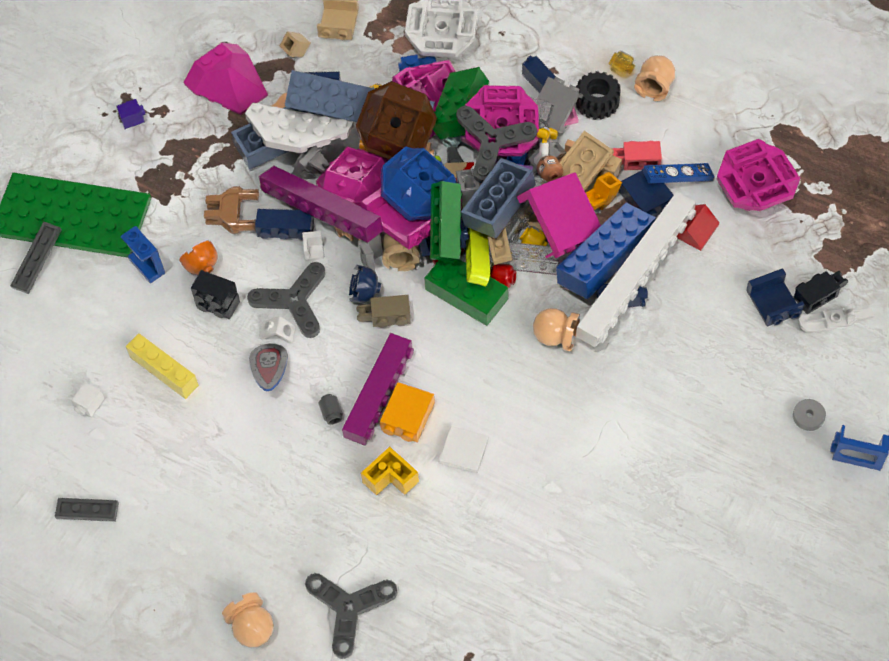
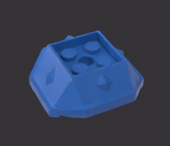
M406 146L381 168V197L408 221L417 219L430 220L431 184L440 181L457 182L454 175L443 166V163L433 157L425 148H410Z

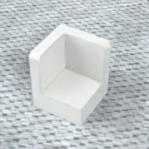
M321 231L302 233L305 260L324 259Z

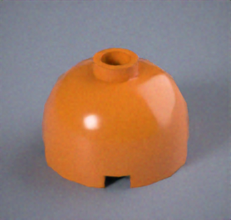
M207 240L194 246L189 254L186 252L179 259L182 266L189 273L198 275L201 270L211 273L214 270L213 266L217 262L218 255L212 242Z

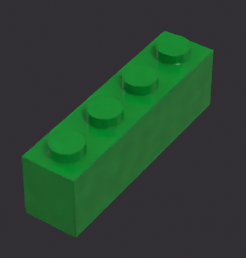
M445 181L431 184L430 259L454 261L460 259L461 184Z

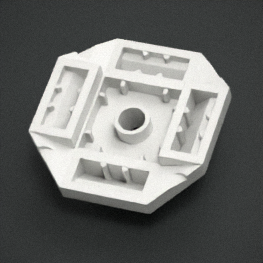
M420 0L417 3L409 4L405 36L421 56L456 58L475 41L478 9L474 6L472 7L465 0Z

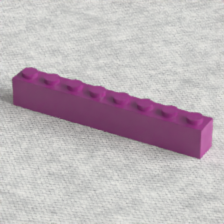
M272 166L259 176L260 188L264 193L302 210L357 239L368 243L383 232L381 216L281 168Z

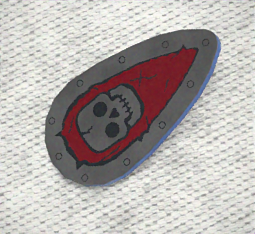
M268 343L258 346L250 353L249 361L253 377L264 391L273 390L284 375L288 354L283 346Z

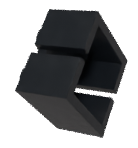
M201 270L191 286L196 307L203 312H211L219 318L231 319L240 303L235 282Z

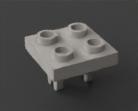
M313 146L308 148L305 153L303 152L292 166L294 170L291 174L298 177L305 170L319 178L320 173L318 171L321 173L325 171L322 165L326 167L329 165L320 153L324 146L319 148Z

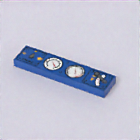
M708 163L646 165L642 169L648 184L713 181L715 177Z

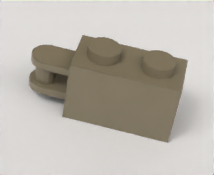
M409 295L371 298V304H363L356 307L357 312H359L357 320L360 322L372 321L373 327L383 328L390 325L404 326L411 324Z

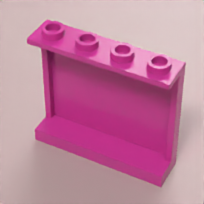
M576 172L529 189L517 196L519 203L529 201L553 252L546 255V259L554 256L556 259L564 255L565 252L567 254L574 251L601 226Z
M381 188L361 201L362 208L381 216L383 231L408 250L415 245H419L423 239L431 235V219L408 221L381 197Z

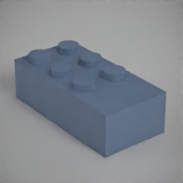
M501 158L461 211L464 225L496 239L522 204L519 203L517 196L536 185L533 170Z

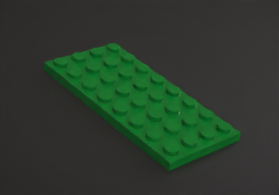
M13 172L0 203V237L33 242L43 222H47L61 228L54 246L128 258L133 251L122 240L121 235L135 226L141 230L151 201V195L149 193Z

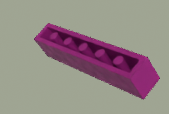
M393 333L389 334L342 428L345 439L364 446L368 440L372 439L375 431L374 427L376 423H380L382 418V410L384 407H387L391 398L390 394L394 391L399 376L404 374L407 360L413 356L412 340Z

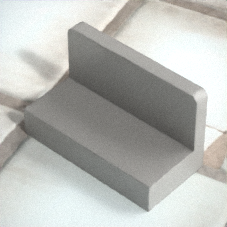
M380 234L368 243L362 240L358 241L363 266L374 271V259L383 254Z

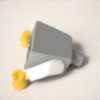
M541 128L537 132V137L541 138L542 142H540L539 149L529 157L531 164L528 166H533V175L537 173L536 167L542 157L555 156L559 160L567 153L556 141L558 132L555 129L549 128L547 130Z

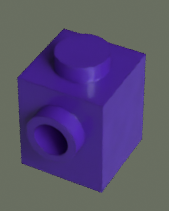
M137 99L116 106L124 129L145 123L143 115H146L143 105L138 104Z

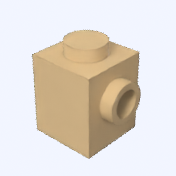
M287 31L279 46L287 55L295 58V56L303 57L311 42L301 33Z
M612 155L597 174V178L607 172H610L617 178L621 172L622 159Z

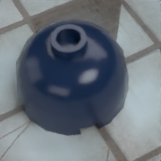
M356 265L354 270L358 271L356 275L352 274L349 287V295H353V297L349 301L366 303L371 301V298H374L376 293L379 294L381 283L378 282V276L374 270L366 266Z

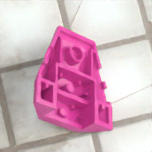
M220 43L194 61L183 82L195 95L208 98V101L222 104V107L240 115L245 113L252 103H259L268 96L248 53L238 44Z
M446 60L405 68L394 75L392 81L426 94L430 101L435 102L433 108L435 112L449 74L456 71L451 62ZM432 130V133H431V135H430V138H432L434 135H436V133L434 132V130Z

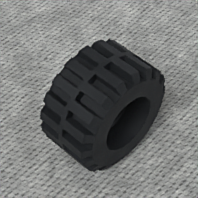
M595 71V73L589 72L588 76L583 75L582 79H579L576 87L580 89L579 93L583 97H579L575 104L577 110H580L582 115L586 114L587 118L593 117L594 120H597V118L601 120L604 117L609 118L611 113L614 114L616 112V109L619 107L621 90L618 80L616 78L613 79V75H607V72L599 73V71ZM593 94H601V95H604V96H603V97H595V96H592V95H593Z

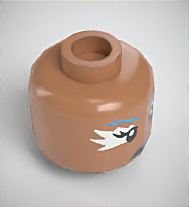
M555 156L542 157L537 164V172L545 183L561 178L563 175V167Z

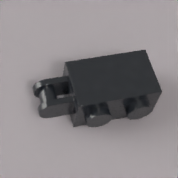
M827 271L822 274L818 273L810 281L800 283L795 288L793 298L797 303L803 301V310L806 314H809L837 298L840 289L848 283V280L841 276L842 273L840 271L832 275Z

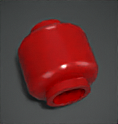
M499 263L495 264L492 269L490 268V277L510 288L516 282L517 272L512 265Z

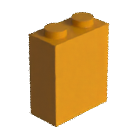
M397 382L380 420L381 430L387 435H397L405 441L418 443L435 403L434 394Z

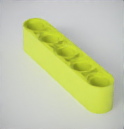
M469 228V240H466L467 247L465 248L467 282L487 286L490 277L488 235Z

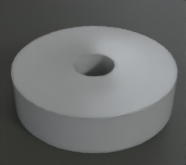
M813 399L801 400L796 404L793 411L795 424L807 431L819 429L826 418V411L823 405ZM806 413L812 414V416L809 417L806 415Z

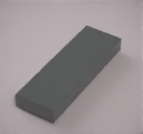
M58 498L55 518L116 522L119 502L118 500Z

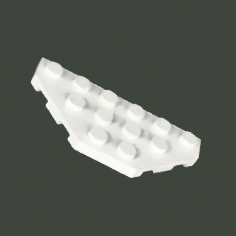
M252 103L245 113L247 121L253 125L254 131L259 137L261 136L266 147L296 153L306 152L307 148L313 146L319 148L331 144V140L340 138V140L347 139L354 128L353 121L259 103Z

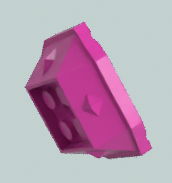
M484 85L465 105L473 108L494 129L502 128L497 124H504L506 127L523 122H531L537 127V132L539 130L538 105L525 93L521 86ZM465 129V142L479 151L481 143ZM536 135V138L530 142L500 148L497 156H522L539 142V138ZM488 137V138H489V143H491V142L496 143V142H495V139H496L495 137H494V138Z
M756 139L725 152L717 174V181L733 207L742 208L746 211H762L793 199L800 182V177L783 150L765 144L766 142L761 139Z
M347 146L337 159L330 162L328 168L316 180V186L361 207L362 200L381 188V168L389 159L369 151Z

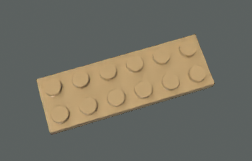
M583 131L560 161L563 167L562 177L576 172L585 191L614 154V150L586 131ZM528 202L517 216L518 219L529 227L535 226L543 231Z

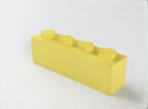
M138 333L126 345L131 359L184 399L199 386L196 376L141 334Z

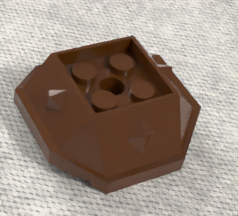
M391 81L368 92L356 124V129L366 151L390 160L406 146L426 149L437 117L426 94ZM393 117H398L401 120V125L398 128H394L391 125Z

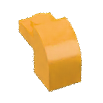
M610 172L598 177L593 189L586 192L593 210L598 208L603 210L616 197L622 182Z

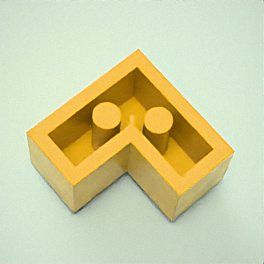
M390 446L361 472L362 483L375 495L379 494L389 483H392L405 495L419 482L418 471Z

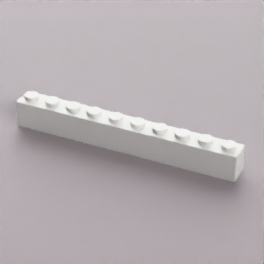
M678 192L674 194L577 326L576 337L595 348L599 342H604L608 335L607 331L615 327L618 316L620 314L623 315L627 310L628 302L636 298L638 288L646 284L649 273H654L658 266L657 262L665 258L668 247H672L675 244L676 236L679 233L682 234L687 226V221L694 218L696 210H694L695 201Z

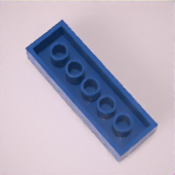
M625 203L556 267L557 283L588 299L621 268L655 222L656 217Z

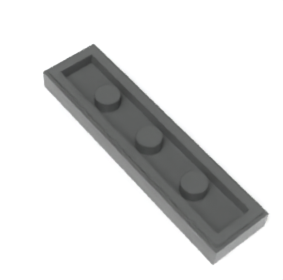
M43 222L10 285L13 289L29 294L61 232L60 227Z

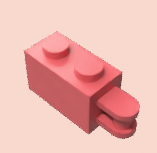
M660 141L624 142L623 148H612L614 150L613 156L622 159L621 165H624V170H642L646 165H661Z

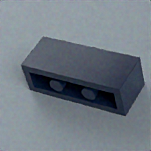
M257 209L255 223L257 237L264 239L295 238L303 240L302 233L313 232L314 217L302 210Z

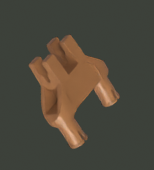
M234 186L221 195H206L205 202L208 209L204 210L206 225H221L232 234H238L240 231H256V219L240 220L239 217L241 202L243 200L259 201V189H243L240 186Z

